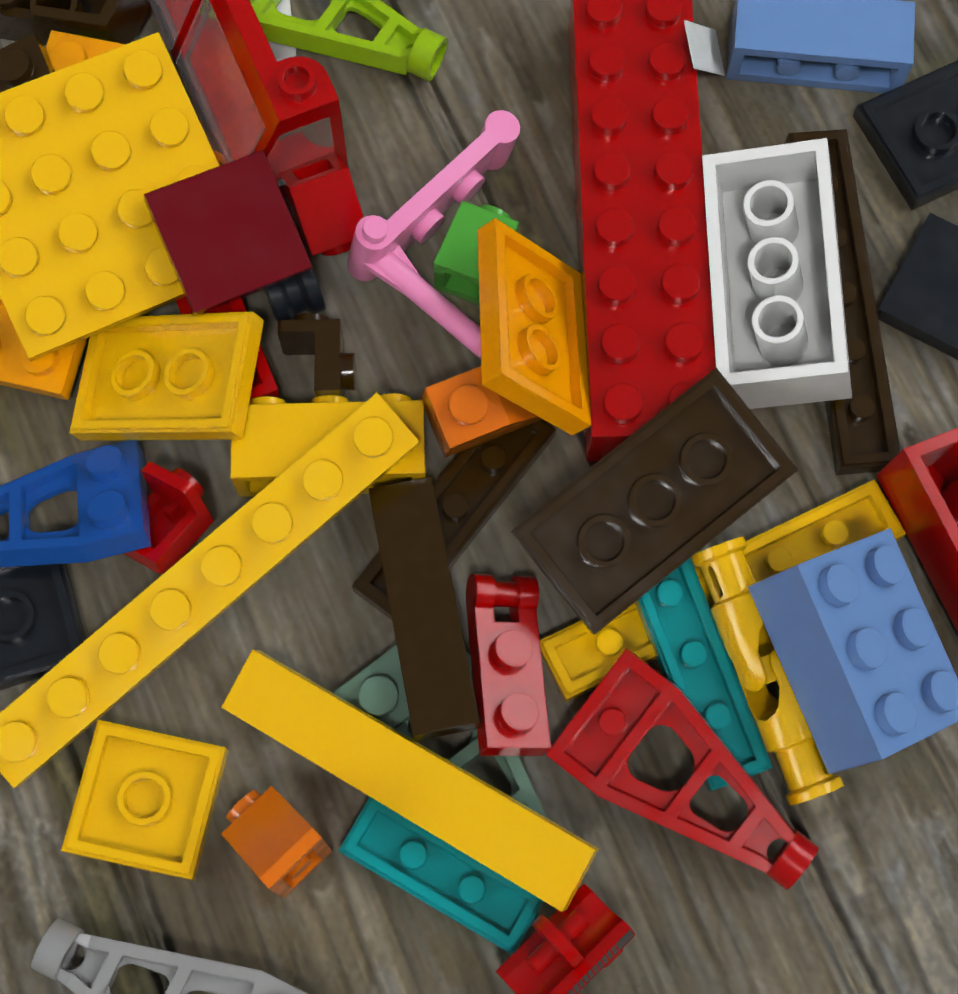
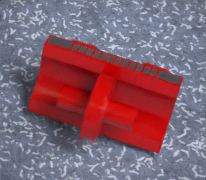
M584 883L576 891L567 910L563 912L557 910L548 919L541 914L531 924L535 932L495 972L515 994H578L604 967L607 968L623 952V947L635 934L631 927L610 910Z

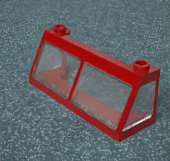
M147 0L211 148L223 154L226 158V163L263 150L283 197L287 195L279 175L281 171L334 152L339 155L348 167L340 102L326 70L317 61L303 56L289 57L277 62L250 0Z

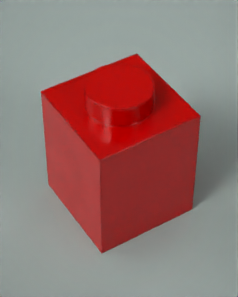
M334 152L280 171L279 175L299 234L310 254L314 256L321 253L324 256H333L350 250L356 225L364 216L349 169L339 155Z

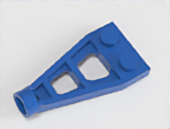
M127 440L75 453L0 486V516L9 513V537L0 541V567L84 563L151 547L147 482L140 472L145 466V455L138 440ZM63 492H77L78 523L74 527L65 531L33 532L30 530V511L37 504Z

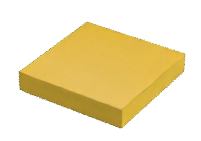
M98 720L61 851L196 881L229 750L218 745Z

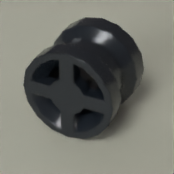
M312 269L309 272L264 289L277 323L280 320H293L295 314L303 311L318 313L326 310Z

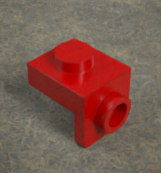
M149 461L140 472L153 491L148 496L151 547L123 554L154 572L163 575L186 554L214 520L201 499L204 490L195 478L180 468H174L170 472Z

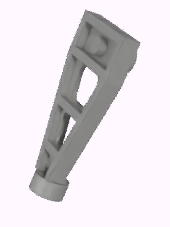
M57 918L46 931L31 963V969L55 981H60L74 994H111L113 982L121 967L127 964H135L165 975L169 981L165 994H188L193 991H205L214 994H309L262 970L84 934L83 929L61 918ZM80 946H82L85 953L82 964L76 969L69 970L68 968L73 962Z

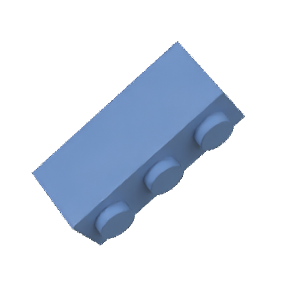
M735 0L729 22L726 79L884 94L904 85L914 64L915 2L900 0Z

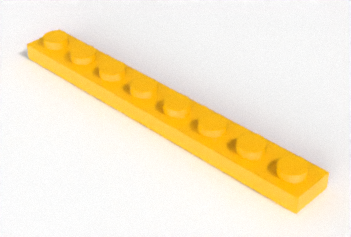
M377 392L0 712V773L13 788H17L25 783L420 445V441Z

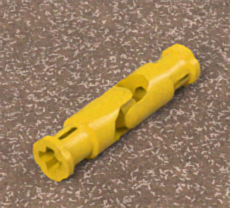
M744 536L707 548L694 554L690 559L694 567L701 568L715 603L710 609L727 654L737 672L738 680L766 752L774 753L789 789V792L785 795L788 805L793 806L833 792L843 787L844 784L841 776L834 775L833 773L829 774L748 589V586L756 582L743 552L747 544ZM777 680L779 700L767 690L766 684Z

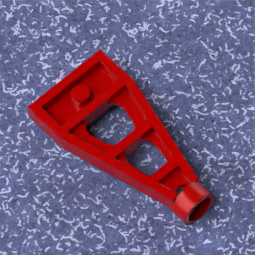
M628 648L625 649L551 746V749L545 754L598 797L763 871L785 890L790 889L819 850L816 844L798 830L794 831L685 693ZM658 725L672 728L690 749L694 758V771L682 787L672 791L660 790L638 780L631 774L628 767L631 753L648 731ZM710 776H719L724 779L747 804V816L735 830H721L693 813L690 808V800ZM777 839L785 840V843L775 856L770 859L767 855L770 843Z

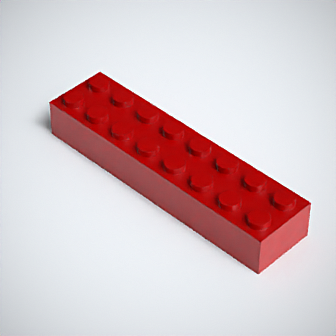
M571 0L568 28L579 273H581L591 413V426L585 429L586 461H599L716 368L697 69L693 68L684 20L694 23L692 0Z

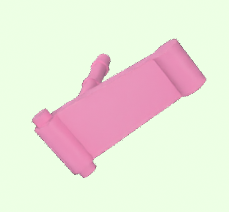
M504 110L494 111L489 114L480 136L388 220L376 215L362 218L356 225L346 264L348 272L355 279L366 282L378 277L404 294L480 360V326L424 280L404 251L415 240L420 244L425 243L445 220L443 213L455 201L458 204H461L462 200L468 202L483 185L485 178L482 175L488 169L497 170L506 164L520 134V124L515 115Z

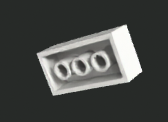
M827 138L702 155L716 368L749 409L851 399L852 389L833 180Z

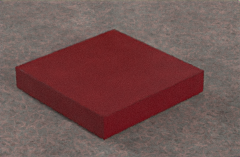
M263 150L144 194L146 206L193 316L309 272L312 269V264Z

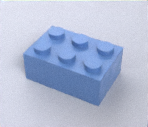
M891 528L797 564L748 586L829 774L882 760L958 722V678Z

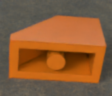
M481 366L426 387L421 398L424 401V410L444 458L542 420L533 413L483 386Z
M272 785L262 795L255 789L239 800L226 816V819L231 824L221 833L224 839L266 887L283 899L333 852L323 838Z

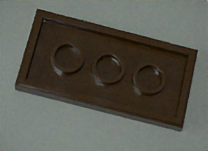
M715 368L510 532L590 633L595 635L796 473L798 469L720 371Z

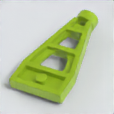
M202 0V14L218 21L210 1ZM250 0L264 34L270 42L402 75L411 73L428 82L438 72L448 46L447 37L427 28L417 27L381 0H329L330 5L317 20H304L282 14L276 9L282 0ZM349 11L358 13L381 29L373 41L337 33L335 30Z

